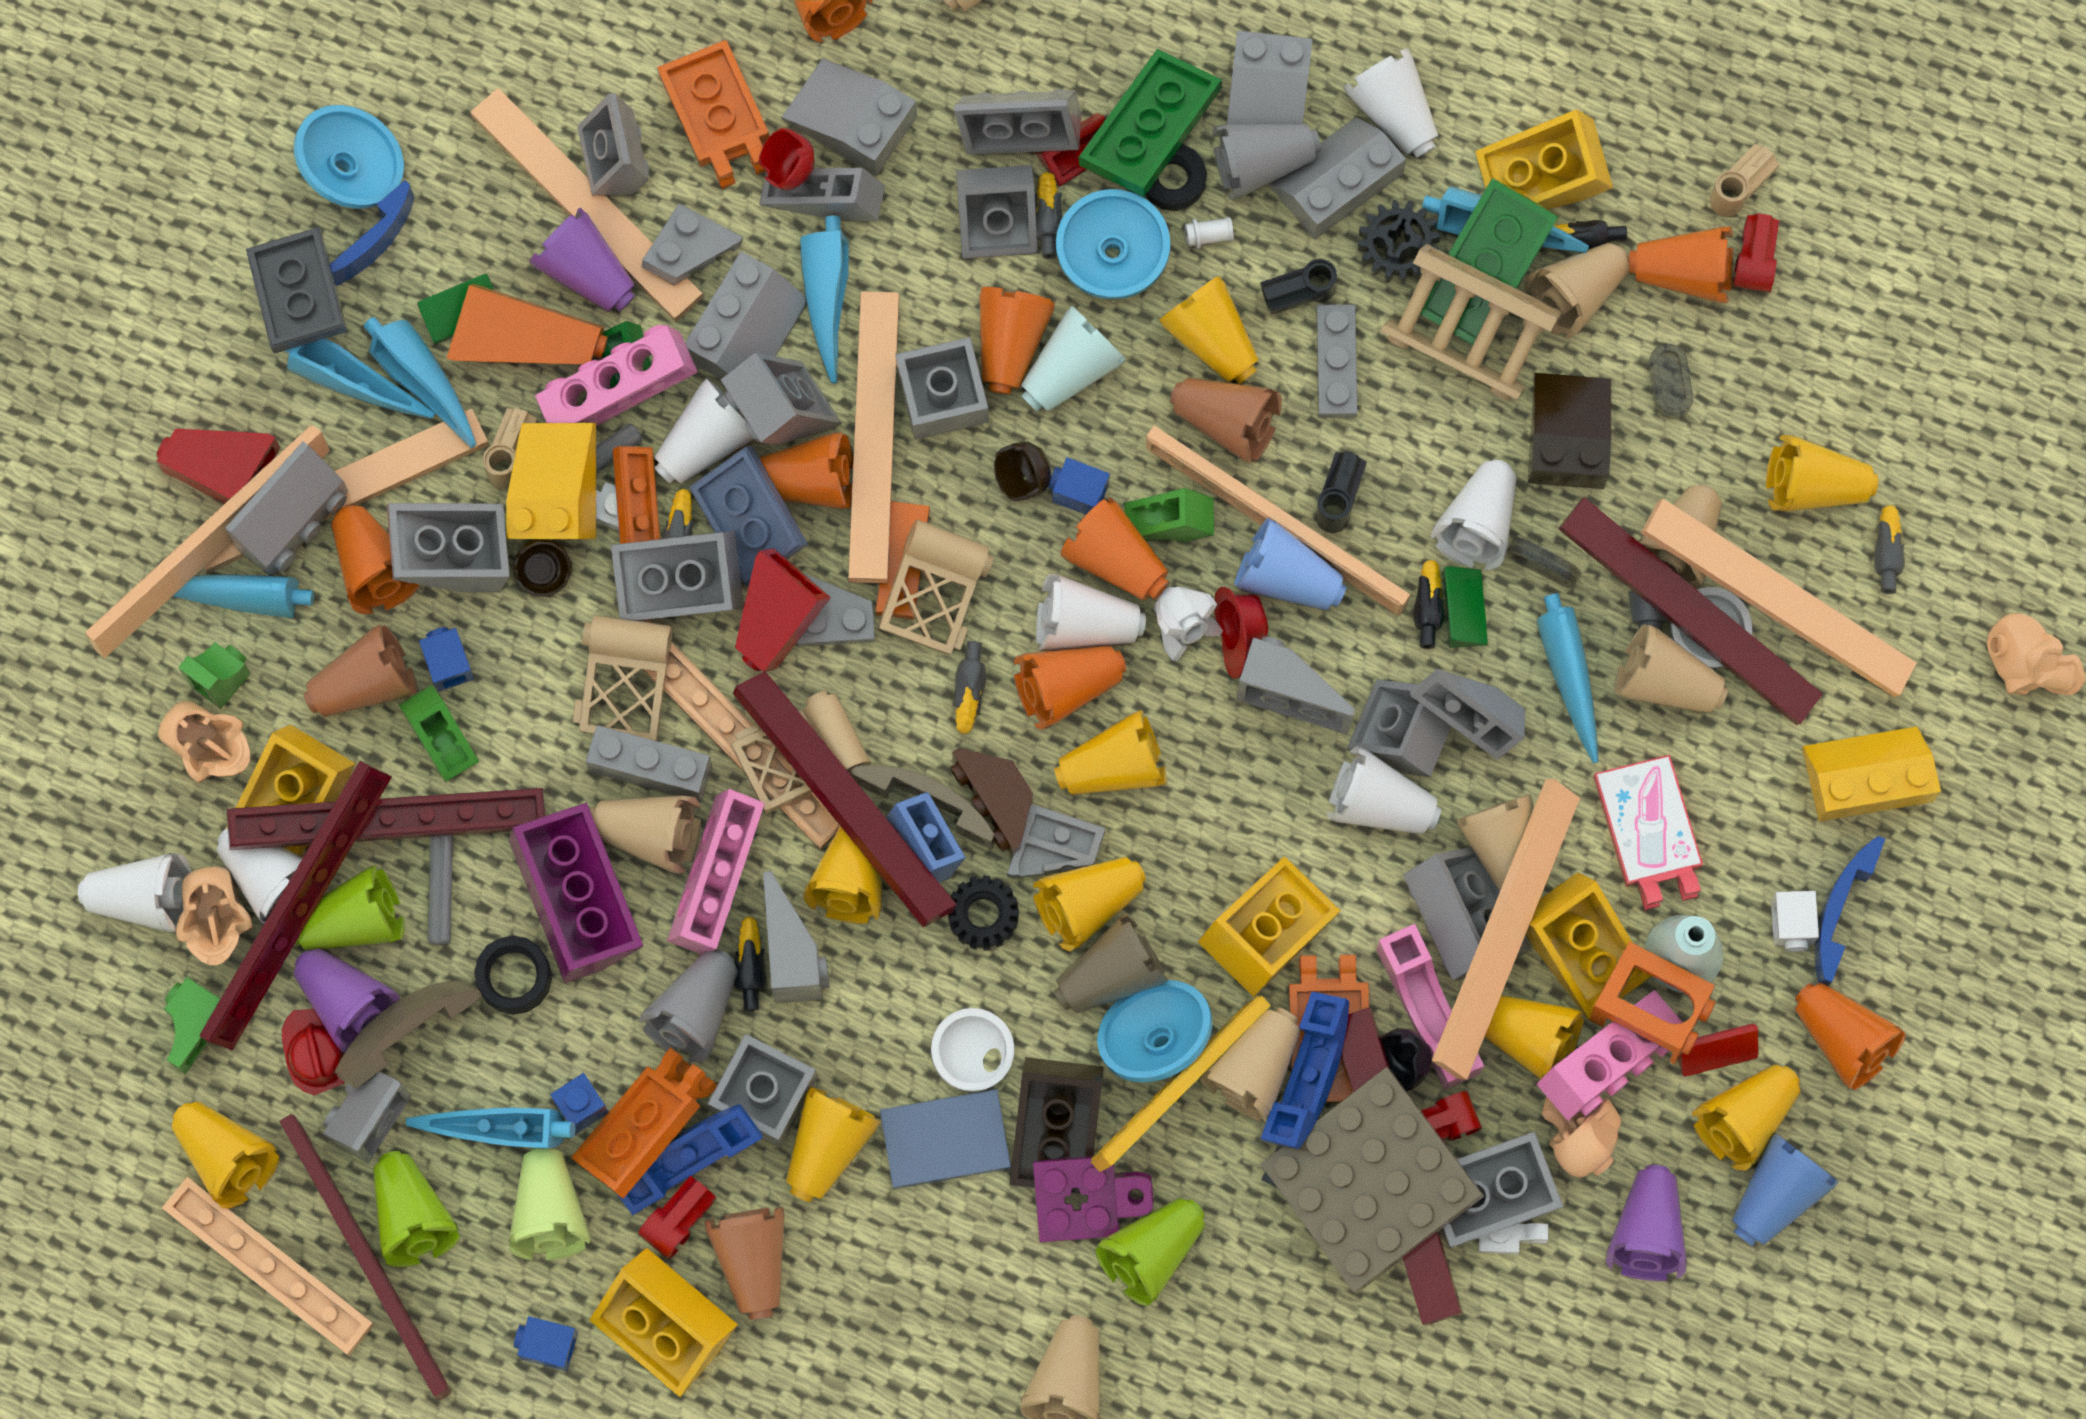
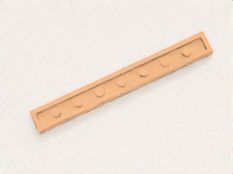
M499 88L470 112L472 118L569 215L572 214L575 217L579 208L588 213L627 274L675 322L704 298L703 293L688 278L674 285L641 267L642 261L653 243L605 195H592L589 178Z
M861 291L848 576L849 582L888 583L896 391L895 354H897L899 292Z
M473 409L465 411L476 442L472 449L443 421L334 471L344 481L348 489L347 499L342 508L348 505L357 506L489 446ZM329 513L324 520H327V519H329V518L335 516L336 513H335V514ZM232 541L205 566L207 573H211L246 556L237 550Z
M313 424L309 426L95 622L85 634L96 652L105 659L232 542L225 527L302 441L309 445L321 458L329 453L330 449L322 432Z
M1155 425L1147 434L1146 450L1258 524L1262 525L1267 518L1278 522L1343 575V580L1396 615H1401L1411 594Z
M1664 498L1658 500L1641 531L1642 535L1891 696L1901 695L1917 662Z
M649 619L637 620L641 622L652 623ZM672 643L667 663L664 692L744 772L731 743L737 741L736 733L753 726V724ZM642 669L656 683L657 671ZM756 743L743 750L750 762L765 766L771 747ZM776 750L770 768L791 775L793 767L780 751ZM754 770L758 780L760 781L762 773ZM767 775L763 790L771 800L784 794L788 781ZM794 783L791 790L796 789L801 785ZM813 792L779 808L820 850L834 838L840 827Z
M1545 779L1432 1058V1062L1457 1079H1468L1580 800V797L1556 779Z

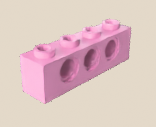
M668 325L654 326L644 332L643 338L633 343H623L614 347L611 350V355L602 360H592L582 364L578 368V372L572 376L557 378L547 383L545 390L535 395L546 423H596V426L698 373L681 332ZM652 355L653 363L651 367L643 371L644 360ZM619 372V383L611 389L610 380L614 374ZM586 390L587 398L582 405L578 406L577 398L582 391Z
M731 789L715 795L667 939L668 942L701 955L705 951L717 949L765 804L764 802Z
M1655 990L1635 1004L1636 1007L1672 1024L1683 1023ZM1611 1022L1555 1065L1536 1085L1567 1121L1580 1111L1586 1117L1604 1102L1600 1097L1602 1094L1607 1092L1612 1097L1629 1082L1626 1078L1629 1073L1632 1072L1635 1077H1638L1654 1063L1650 1058L1657 1053L1662 1058L1670 1050L1615 1022Z

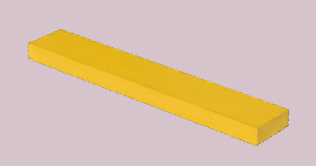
M1262 995L1247 1002L1208 1041L1197 1059L1184 1070L1175 1074L1091 1158V1163L1099 1172L1111 1167L1271 1006Z

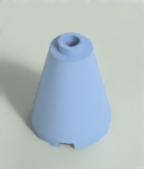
M1267 518L1252 539L1255 543L1250 552H1246L1234 581L1235 587L1241 589V591L1322 610H1328L1331 605L1337 607L1347 586L1342 584L1343 575L1278 522Z

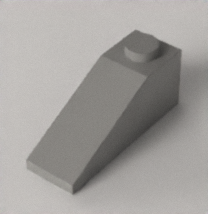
M814 168L807 181L793 190H781L765 180L759 204L764 207L824 218L832 215L839 216L841 221H878L885 185L864 168Z
M1437 669L1411 691L1412 698L1497 760L1524 739L1525 708L1497 687Z

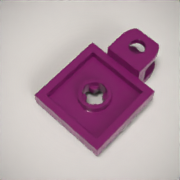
M1093 1156L1033 1161L1039 1242L1107 1237L1120 1230L1119 1218L1138 1217L1148 1214L1152 1211L1154 1204L1151 1175L1140 1171L1115 1173L1114 1164L1099 1172L1091 1163ZM1072 1188H1079L1080 1194L1088 1196V1202H1083L1081 1209H1073V1205L1065 1201V1196L1071 1195ZM1132 1189H1139L1143 1192L1144 1196L1140 1199H1134L1130 1196L1129 1192Z

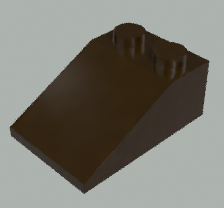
M1534 373L1528 483L1604 489L1610 470L1611 379Z
M1025 1057L1010 1185L1035 1188L1033 1161L1094 1155L1104 1072L1103 1066ZM1072 1188L1071 1193L1080 1194L1079 1188Z

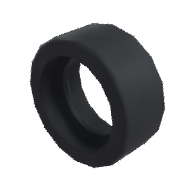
M518 936L498 938L487 945L479 955L474 971L476 986L486 1003L499 1012L512 1015L529 1012L540 1005L549 993L552 981L550 964L541 948L529 939ZM508 953L524 954L532 960L536 967L537 976L534 986L521 997L509 998L502 996L491 985L490 972L493 964L498 958Z

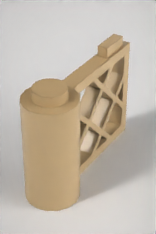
M916 519L907 536L903 556L877 629L948 655L952 654L953 648L961 650L968 628L961 625L976 582L980 576L985 578L988 575L993 562V556L988 554L989 546ZM912 567L922 571L929 587L911 595L904 582L908 568ZM931 575L944 580L935 584ZM948 582L965 587L960 602L946 608L937 588ZM902 590L905 598L897 602L899 593ZM932 591L941 612L922 620L913 599ZM907 602L917 623L905 629L889 624L894 608ZM957 609L952 621L949 612ZM940 616H944L950 629L945 644L931 639L925 626L926 623ZM919 627L922 635L911 632V630Z
M597 615L593 617L592 623L585 622L582 644L589 646L583 700L575 699L573 722L580 723L579 731L595 733L597 725L589 724L591 707L604 699L617 717L602 727L657 741L667 663L672 644V626ZM597 663L612 665L622 679L604 691L595 679ZM620 666L635 669L626 675ZM641 669L657 671L655 688L645 696H642L629 678ZM625 682L638 701L621 713L608 694ZM595 687L600 695L592 701ZM652 695H654L653 708L646 701ZM641 704L651 716L649 732L634 730L625 718L627 714ZM618 721H621V723L624 725L626 729L616 728L612 726L616 724Z
M826 691L810 696L805 701L807 706L799 711V713L851 775L854 766L870 765L871 761L836 694L828 695ZM756 724L735 734L737 741L731 743V746L758 800L765 803L763 807L765 814L812 793L802 778L796 777L797 772L794 769L791 775L770 768L775 752L778 749L771 740L766 739L768 737L762 729H758ZM756 743L771 747L765 766L750 762L743 749ZM754 770L762 773L760 781L758 780ZM767 775L788 781L784 794L769 801L763 790ZM794 783L801 785L800 787L791 790Z

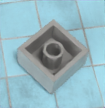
M970 337L895 354L897 372L914 440L989 423L988 405Z
M745 1034L709 1100L708 1106L711 1113L716 1114L741 1104L763 1134L762 1139L781 1148L804 1105L809 1087H814L818 1079L816 1069Z

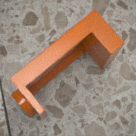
M1629 941L1597 999L1589 1021L1604 1027L1609 1019L1672 1051L1673 1054L1669 1062L1675 1065L1681 1052L1689 1055L1699 1035L1693 1031L1698 1020L1706 1023L1716 1004L1714 1000L1710 999L1715 985ZM1635 968L1684 992L1692 1001L1694 1010L1692 1016L1687 1021L1680 1024H1672L1621 999L1620 996Z

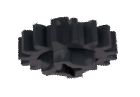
M1393 200L1392 209L1386 210L1380 204L1378 205L1377 217L1369 213L1366 215V223L1369 227L1360 226L1359 236L1364 239L1358 241V251L1366 252L1362 256L1363 265L1373 263V276L1383 271L1385 272V281L1387 283H1390L1393 275H1397L1401 284L1406 283L1407 274H1412L1416 280L1420 279L1421 267L1413 264L1419 250L1425 244L1439 250L1434 244L1440 242V233L1432 232L1436 228V220L1429 219L1425 221L1427 209L1423 207L1416 213L1413 211V202L1408 201L1404 209L1399 208L1397 200ZM1397 220V221H1395V222L1389 224L1388 226H1385V225H1384V224H1386V223H1388V222H1390V221ZM1412 224L1416 225L1420 229L1424 236V239H1422L1421 235L1415 234V232L1412 229ZM1404 230L1405 242L1400 244V247L1397 248L1394 254L1393 242H1396L1398 237H1401V233ZM1374 245L1384 250L1387 256L1386 260L1379 256ZM1410 258H1414V260L1408 263L1401 264Z

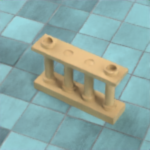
M1425 244L1419 250L1413 264L1421 267L1420 272L1422 276L1400 322L1390 318L1383 325L1381 332L1389 335L1387 339L1396 346L1405 349L1411 346L1491 386L1490 391L1500 398L1510 400L1513 397L1518 400L1523 394L1526 385L1516 381V378L1538 333L1544 332L1545 329L1551 332L1556 327L1563 312ZM1443 278L1455 284L1454 289L1456 293L1434 339L1413 328L1435 282L1441 281ZM1477 295L1489 301L1488 306L1491 309L1468 356L1447 345L1470 298H1475ZM1511 312L1524 319L1523 324L1525 327L1503 372L1500 373L1482 364V361L1504 315H1509Z

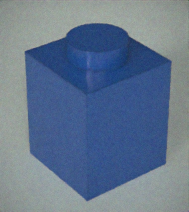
M1067 457L1063 467H1055L1048 488L1053 490L1052 502L1086 515L1103 500L1109 486L1110 473Z
M447 627L437 628L427 633V638L419 640L437 692L474 680L456 628L450 630Z
M584 1073L550 1094L565 1120L575 1123V1135L609 1113Z
M528 1316L526 1326L520 1324L517 1329L514 1348L519 1349L517 1356L521 1360L568 1372L578 1331L573 1327Z

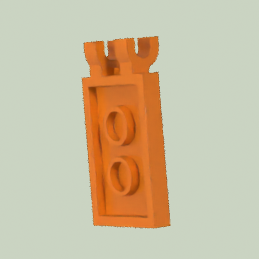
M727 40L657 67L661 81L700 167L712 164L721 189L736 184L733 177L734 173L729 163L731 160L748 154L756 175L766 171L759 164V155L763 147L761 143L770 137L769 132Z
M1316 955L1300 956V984H1289L1288 986L1289 1012L1298 1019L1296 1023L1298 1027L1300 1026L1311 991L1346 998L1349 1001V1014L1369 1007L1368 982L1356 983V955H1340V958H1338L1339 978L1317 979ZM1302 1030L1291 1058V1072L1305 1034ZM1342 1054L1326 1103H1340L1353 1093Z
M671 1047L665 1053L655 1071L649 1066L646 1067L571 1156V1159L622 1199H624L701 1107L695 1100L708 1097L717 1087L714 1081L705 1076L706 1073L702 1069L682 1060L683 1057Z

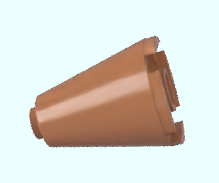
M1186 378L1183 383L1178 382L1172 391L1170 402L1174 404V412L1248 463H1251V459L1257 461L1267 449L1276 430L1275 427L1270 426L1273 414L1280 416L1282 406L1280 392L1269 388L1196 378Z
M381 625L373 627L307 682L308 691L304 692V698L313 713L319 712L323 717L410 697V695L417 692V682L413 669L411 667L406 671L402 659L406 654L395 635L387 626L381 627Z
M782 1206L776 1207L774 1215H770L769 1208L724 1215V1220H718L719 1225H715L714 1218L705 1220L706 1232L739 1312L748 1313L749 1320L773 1316L772 1308L780 1306L784 1208Z

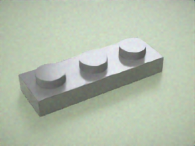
M1317 305L1318 418L1357 417L1355 305Z

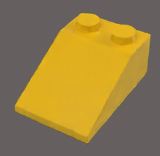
M1578 109L1475 151L1485 188H1487L1491 179L1495 178L1546 209L1580 202L1613 188L1594 120Z
M521 423L506 499V539H596V423Z
M290 724L271 734L236 808L336 802L356 763ZM308 845L288 846L285 848L301 856Z
M1284 856L1213 922L1199 939L1198 943L1255 997L1341 910Z
M1579 872L1571 876L1539 900L1526 932V936L1536 952L1589 1020L1593 1007L1629 941L1632 942L1598 883ZM1635 968L1620 998L1645 982L1651 975Z

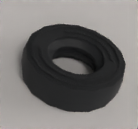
M1182 144L1167 165L1177 164L1185 169L1188 176L1185 185L1175 190L1168 189L1157 178L1145 195L1153 205L1164 210L1177 211L1188 208L1199 200L1205 190L1207 171L1204 161L1194 149Z

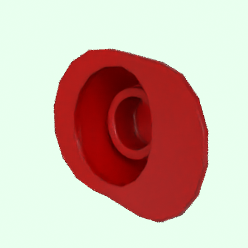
M1220 587L1214 597V601L1217 603L1214 614L1216 622L1223 630L1221 641L1225 668L1229 676L1236 679L1240 678L1253 637L1262 640V637H1267L1268 621L1261 600L1257 595H1234L1229 588Z
M314 1009L293 1010L286 1017L282 1027V1045L288 1071L294 1084L303 1092L314 1096L343 1085L345 1081L338 1078L335 1070L344 1053L335 1045Z

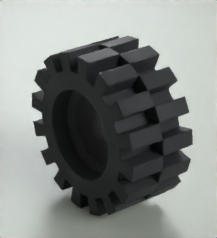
M983 875V879H977L976 876L971 877L968 883L965 884L963 881L958 885V890L956 892L953 891L950 896L957 904L953 912L948 914L952 933L958 937V941L963 945L965 943L970 945L971 949L977 950L978 947L986 951L990 950V947L993 946L997 948L1002 946L1006 939L1009 940L1013 936V931L1018 925V901L1013 895V890L1009 886H1004L1002 880L996 878V881L990 879V876ZM977 900H990L999 910L998 919L989 927H978L969 920V907Z

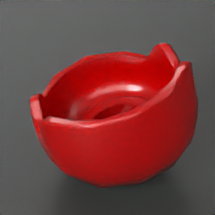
M781 128L773 132L763 144L759 155V164L768 174L764 179L781 190H793L807 181L815 165L814 149L810 141L801 134L787 128Z

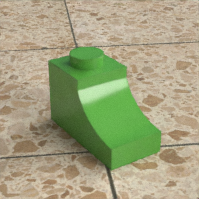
M1187 488L1124 503V512L1146 541L1176 540L1188 542L1214 535V499Z
M216 642L196 657L187 656L178 667L189 685L220 709L223 708L250 675L249 670L244 664L247 658L231 645L224 649Z
M433 685L399 704L400 709L445 782L479 762Z
M186 977L182 984L176 983L166 996L165 1002L167 1005L164 1008L166 1013L172 1017L175 1027L174 1044L166 1060L184 1074L188 1072L208 1043L199 1035L220 1001V998Z

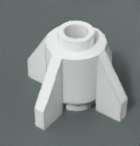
M1169 587L1157 598L1154 611L1157 615L1158 625L1161 628L1164 650L1172 661L1179 660L1187 648L1186 644L1196 642L1204 634L1206 636H1220L1223 632L1216 620L1210 616L1217 606V603L1210 594L1186 587Z

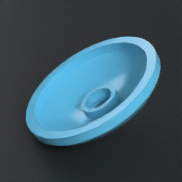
M345 105L322 107L309 114L296 132L293 146L294 157L301 175L319 195L335 204L355 209L374 207L401 183L404 173V160L396 138L380 120L361 109Z
M1106 189L1082 197L1067 210L1058 227L1056 253L1062 271L1070 282L1081 291L1102 299H1125L1145 291L1161 276L1169 258L1170 235L1163 216L1151 202L1130 191ZM1110 248H1115L1120 254L1115 258H1110L1106 255V251Z
M1168 980L1160 986L1118 999L1109 1008L1099 1027L1097 1045L1100 1056L1111 1072L1128 1081L1154 1082L1171 1077L1193 1063L1206 1047L1213 1025L1211 1009L1204 996L1196 988L1176 980Z

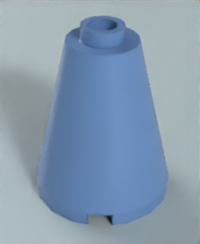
M1774 1133L1734 1214L1732 1221L1738 1226L1733 1232L1752 1247L1756 1241L1765 1245L1833 1190L1839 1181L1777 1133Z

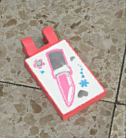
M1670 755L1595 773L1593 778L1625 886H1638L1644 910L1660 907L1663 897L1657 883L1676 878L1682 901L1697 898V893L1701 891V888L1693 870L1702 868L1703 862Z

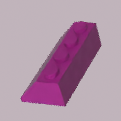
M587 802L512 828L509 838L510 846L564 983L600 972L643 947Z

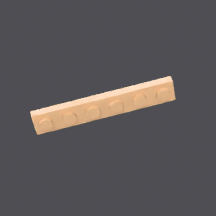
M186 1177L163 1205L162 1209L346 1355L350 1356L375 1325L228 1208H221L213 1201L208 1192L189 1177Z

